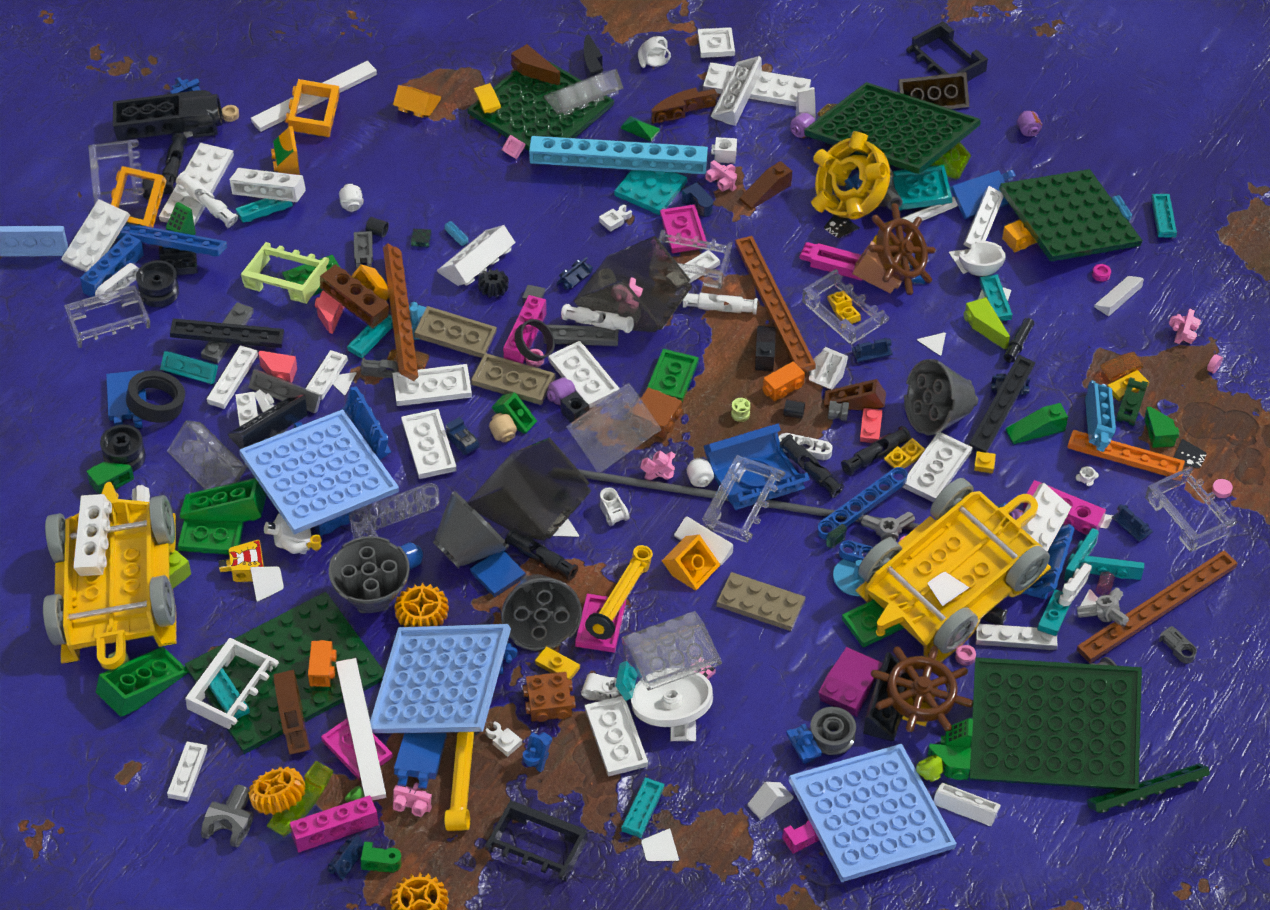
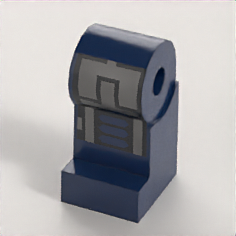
M697 182L682 190V202L685 205L690 203L695 205L698 214L706 217L712 214L713 199Z
M461 417L446 424L447 438L464 455L479 448L477 438L467 429Z

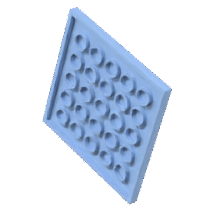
M344 410L337 411L240 449L241 458L294 535L399 492L396 482Z
M508 624L398 627L370 720L372 733L483 732L509 638L510 626Z
M902 744L789 776V782L841 882L955 849L957 843Z

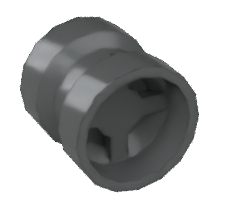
M830 400L828 419L834 420L839 418L841 421H847L849 403L843 402L839 404L836 401Z

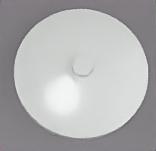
M684 668L664 669L647 675L635 685L633 698H631L632 709L639 719L648 724L660 727L680 726L697 720L709 710L713 702V690L710 681L697 671Z

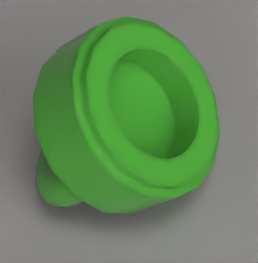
M360 786L353 788L345 797L346 803L363 798V789Z

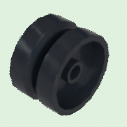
M157 260L145 263L137 271L136 281L139 297L143 303L152 307H164L177 299L179 284L177 272L173 265Z
M117 425L106 430L101 436L100 446L104 462L130 465L133 472L139 469L145 462L146 453L143 438L137 428L130 425Z

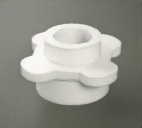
M1086 466L1081 468L1080 474L1076 475V480L1082 481L1087 486H1092L1093 481L1099 475L1092 467Z

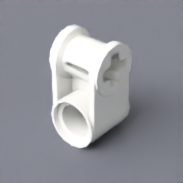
M613 488L603 489L600 493V509L605 515L608 524L613 526L621 520H629L628 510L616 490Z
M595 673L587 675L581 691L584 698L593 701H603L622 696L617 687H613V683L616 684L617 678L601 676Z

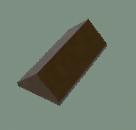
M967 72L898 79L897 92L948 109L970 107Z

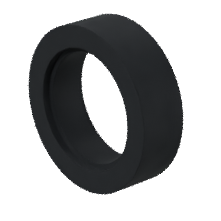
M144 371L133 376L129 382L126 394V404L129 410L137 417L155 423L168 422L178 417L182 411L185 399V390L179 380L160 371ZM146 388L160 389L168 393L173 401L166 405H154L141 399L138 392Z

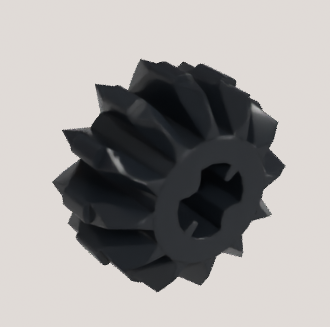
M490 268L488 272L483 271L482 275H479L478 288L483 296L488 295L489 298L492 296L497 298L498 295L504 296V293L508 291L509 279L504 271L499 272L498 268L496 270H491Z

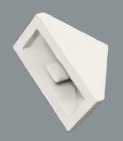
M765 782L750 800L748 807L762 820L793 800L794 797L781 782Z

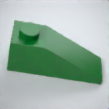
M1057 403L1042 407L1008 426L1005 431L1012 444L1064 432L1068 416L1062 404Z

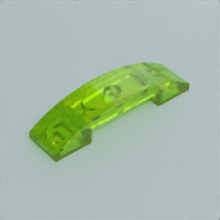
M315 761L304 775L306 789L304 790L305 795L302 796V800L296 802L297 806H291L289 810L286 809L282 813L277 812L269 821L267 827L283 837L291 832L289 822L306 817L323 793L333 774V770Z

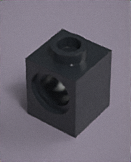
M576 391L560 400L561 413L574 426L589 418V404Z

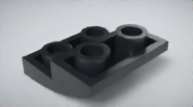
M159 246L160 260L173 265L177 275L198 273L196 253Z

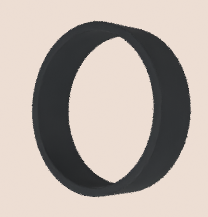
M530 319L516 329V346L519 352L528 360L541 361L553 352L555 339L552 331L544 322ZM525 325L536 327L544 335L547 343V350L544 356L534 354L526 346L523 339Z

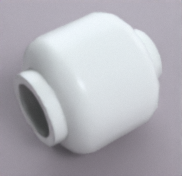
M346 184L339 191L341 206L347 211H357L363 205L364 199L360 187Z
M696 458L687 467V475L693 486L706 487L712 482L714 472L708 460Z

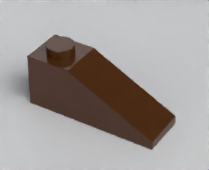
M528 44L511 53V66L514 70L531 78L555 85L560 84V71Z
M782 161L768 168L740 197V201L751 210L791 186L792 170Z
M877 379L825 391L824 406L829 408L831 400L839 404L848 402L849 410L863 411L864 408L885 407L886 392Z

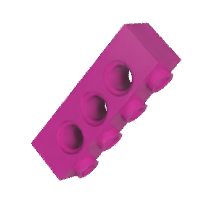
M528 295L503 348L504 359L521 364L524 363L525 357L519 352L515 343L516 329L530 319H537L543 322L546 316V299ZM525 325L523 339L530 350L539 329L531 325Z
M1034 480L1027 494L1033 496L1039 484L1042 483ZM1048 486L1071 506L1063 522L1064 526L1070 524L1075 530L1085 535H1088L1092 528L1099 531L1104 521L1106 509ZM1024 502L1023 508L1026 509L1028 503Z
M370 795L289 822L291 835L298 853L379 825L377 811Z

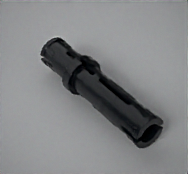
M1024 318L1014 339L1009 342V348L1004 354L1005 361L1013 363L1017 355L1023 350V344L1035 324L1031 318Z

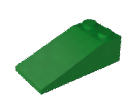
M256 478L186 494L180 518L240 522L254 521L262 516L266 494Z
M161 647L126 662L118 668L99 674L95 693L122 717L142 707L188 674V670L164 647Z

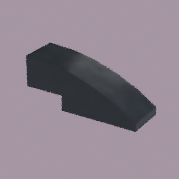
M588 34L584 41V70L590 85L603 81V56Z

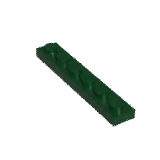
M1198 763L1139 782V789H1118L1087 799L1088 807L1098 813L1109 811V808L1114 806H1125L1132 800H1144L1147 798V795L1153 793L1162 794L1166 792V789L1180 788L1185 785L1184 783L1203 780V777L1210 775L1209 767Z

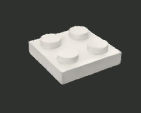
M731 28L698 29L701 58L735 56Z

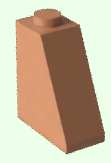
M872 241L869 243V245H876ZM868 245L857 260L852 274L891 294L894 288H899L902 281L891 277L889 282H883L882 278L886 270L880 262L878 253L870 252Z

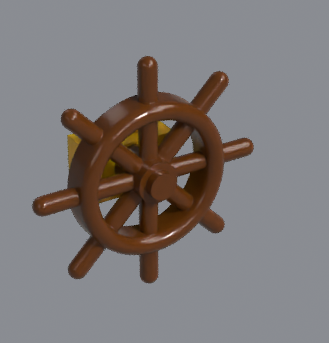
M894 203L891 206L893 220L884 223L878 215L872 216V221L878 226L879 231L872 241L876 245H869L868 250L878 253L880 262L886 270L882 278L883 282H889L891 277L904 281L906 294L912 295L913 286L911 279L920 275L926 283L932 282V277L925 271L928 254H934L936 249L934 247H927L925 239L918 229L922 222L921 217H916L913 223L900 218L898 204ZM893 228H895L896 236L892 232ZM908 262H909V263L911 264V266L913 267L911 270L909 269V264H908Z
M937 646L930 648L928 657L915 656L909 658L905 656L900 647H895L893 652L900 662L895 665L891 673L888 674L878 670L871 671L873 678L887 682L888 698L877 702L876 708L882 710L893 706L903 715L902 719L908 721L906 725L908 732L914 730L915 724L926 727L927 722L935 720L940 722L945 731H950L952 726L945 715L951 711L954 703L973 707V700L957 695L956 679L967 675L968 669L963 667L951 672L947 666L935 660L938 653ZM915 669H922V676L919 677ZM907 672L912 681L901 678L900 676ZM931 672L936 674L938 678L930 680ZM945 684L947 692L937 689L938 686ZM896 685L905 687L907 690L898 693ZM937 697L945 701L938 706L934 698Z

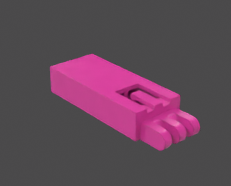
M809 242L805 243L799 257L802 260L811 262L810 267L863 280L852 274L855 264L861 256L860 254L819 243L817 245Z

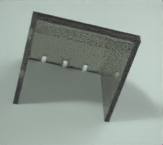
M653 236L608 255L575 298L574 302L577 306L589 308L591 311L599 310L615 313L625 318L630 316L634 322L632 331L656 332L664 328L668 319L672 317L691 290L692 285L688 283L691 279L658 238ZM631 277L636 279V286L643 288L640 297L628 285Z
M549 437L511 453L468 500L467 504L482 516L508 530L515 528L524 537L528 536L532 539L544 541L546 538L550 539L557 532L559 527L570 517V514L581 504V501L590 494L591 489L588 487L589 482Z

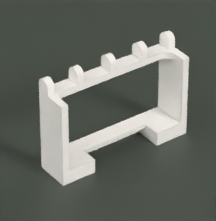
M229 638L186 696L187 709L230 729L231 724L235 725L237 723V719L233 717L237 710L245 711L247 709V705L243 703L249 694L253 696L258 694V690L254 688L260 679L268 680L269 675L265 671L271 672L273 667L278 666L279 662L266 654ZM235 655L260 666V668L226 714L202 701L205 698L204 691L223 665L227 667Z

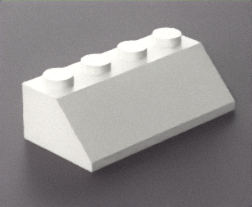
M504 225L485 230L437 271L457 286L463 284L467 286L475 280L474 277L477 274L481 275L483 271H486V267L489 264L493 265L499 261L498 257L500 255H505L511 251V246L516 242Z

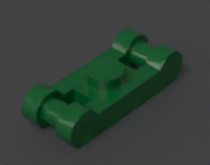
M1129 378L1116 421H1125L1129 425L1135 426L1148 382L1135 381V378ZM1132 389H1139V394L1132 392ZM1125 411L1131 412L1132 415L1125 414Z

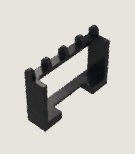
M944 21L912 37V45L906 49V52L909 54L914 52L917 55L916 60L918 62L924 61L929 65L927 67L929 72L935 70L939 75L949 74L920 49L939 38L970 64L967 68L957 72H967V82L987 70L988 58L977 49L971 55L953 41L954 29Z
M510 800L487 841L485 850L493 852L495 847L504 850L502 853L503 857L507 858L509 853L523 858L521 864L526 866L528 861L542 865L541 872L546 873L548 868L559 872L558 879L566 881L587 842V830ZM512 819L527 825L528 821L564 834L566 841L575 844L564 866L500 841L510 820Z

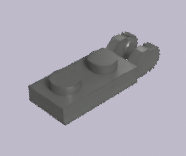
M372 231L354 232L356 270L360 263H367V266L372 268Z

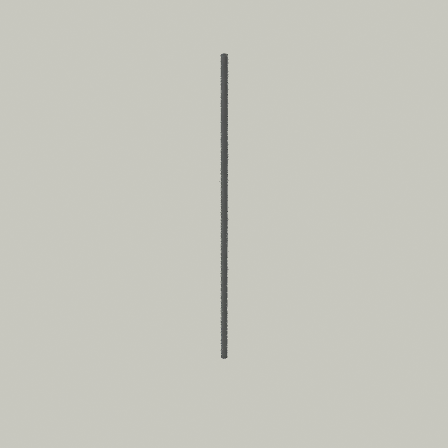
M554 465L553 473L729 501L724 492ZM774 500L754 504L756 506L825 517L836 511ZM865 515L857 519L856 522H861ZM844 516L836 517L837 519L846 520ZM871 516V517L876 518V519H878V520H882V519H883V518H880V517ZM911 523L903 529L913 531L920 524Z

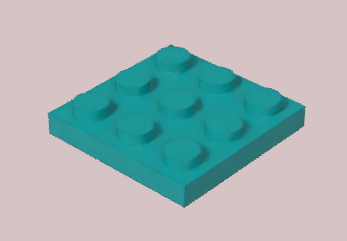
M944 165L930 166L921 174H915L907 170L892 171L894 174V188L903 201L899 210L952 203V195Z
M631 170L616 188L615 196L660 215V210L666 209L685 186L687 177L676 172Z

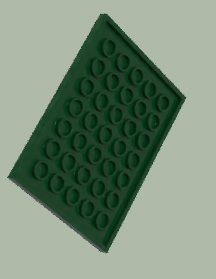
M866 82L805 128L804 135L827 144L835 145L842 140L851 138L853 131L861 132L868 135V142L874 144L884 153L890 165L915 174H921L979 127L981 121L979 118ZM855 151L856 154H861V155H864V156H866V157H868V155H869V154L860 153V152H858V151Z
M327 592L234 638V640L276 659L279 664L277 667H273L271 672L265 671L269 675L267 681L260 679L254 688L258 690V694L256 696L249 694L245 699L250 713L238 718L235 725L231 724V728L227 730L243 754L284 734L274 683V674L290 670L295 671L305 722L344 702L336 662L356 658L363 691L382 682L385 671ZM312 641H332L333 649L337 651L336 662L332 663V666L335 667V677L331 679L330 687L309 686L308 669ZM225 643L184 664L195 684ZM235 655L227 667L223 665L222 668L239 694H241L260 666ZM207 687L204 692L208 703L212 707L226 713L210 688Z
M975 657L970 780L1119 790L1139 789L1142 667Z

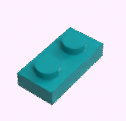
M628 661L620 663L615 684L625 701L633 698L637 678L635 668L631 667Z

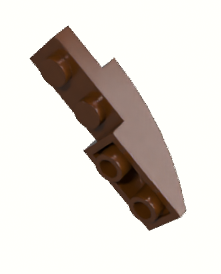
M692 88L671 95L651 109V123L655 124L684 118L685 112L716 106L717 93L715 89L698 92L696 88Z
M290 670L274 674L278 708L289 755L309 751L311 749L295 671Z

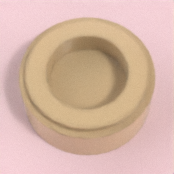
M234 105L223 107L222 118L229 122L237 120L239 118V109Z

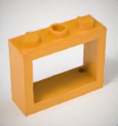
M298 79L297 86H293L292 96L294 98L290 99V113L286 114L285 123H288V127L293 126V131L330 137L339 100V86ZM301 94L329 98L324 121L296 117Z
M122 166L121 171H118L116 175L117 185L111 193V198H113L111 205L119 208L128 175L154 181L144 219L129 217L126 222L153 228L167 180L163 175Z

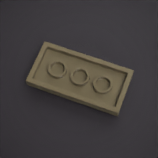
M427 306L414 332V337L483 358L494 339L497 327Z
M485 353L471 379V385L505 395L515 392L522 400L542 405L547 395L548 385L555 379V373Z
M731 572L717 600V607L792 631L805 603V596Z

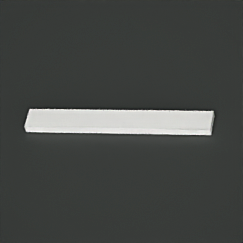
M366 61L323 83L339 86V93L377 75V70ZM301 94L297 114L329 98ZM290 99L251 117V122L262 132L284 121L286 114L290 113Z
M356 658L336 662L364 797L370 795L372 801L386 798Z

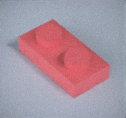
M863 409L860 442L874 443L879 439L882 410Z

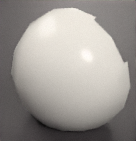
M975 241L971 244L967 254L964 251L959 253V260L964 269L972 275L982 277L996 273L1003 265L1006 257L1001 246L988 241Z

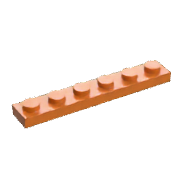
M1073 430L1068 443L1069 449L1178 480L1185 463L1184 460L1112 440L1108 447L1105 448V451L1102 452L1096 450V446L1089 443L1087 433Z

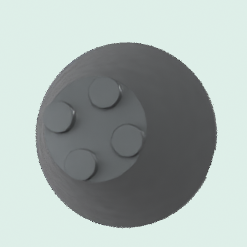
M925 359L918 362L907 378L906 384L909 385L907 395H904L905 411L910 424L919 433L926 435L938 434L969 415L974 406L978 404V397L975 395L971 380L962 377L938 360Z
M453 491L451 493L433 543L446 554L445 556L459 568L460 566L507 550L510 547L457 492Z
M375 536L360 537L342 545V549L332 556L329 564V578L333 588L339 595L354 605L360 613H377L387 610L389 604L405 586L410 571L409 561L403 549L390 543L388 539Z
M540 574L522 577L521 582L505 599L501 610L502 624L510 626L509 637L514 643L525 649L542 651L546 646L550 649L560 646L561 642L574 635L582 618L581 603L575 591L562 581Z

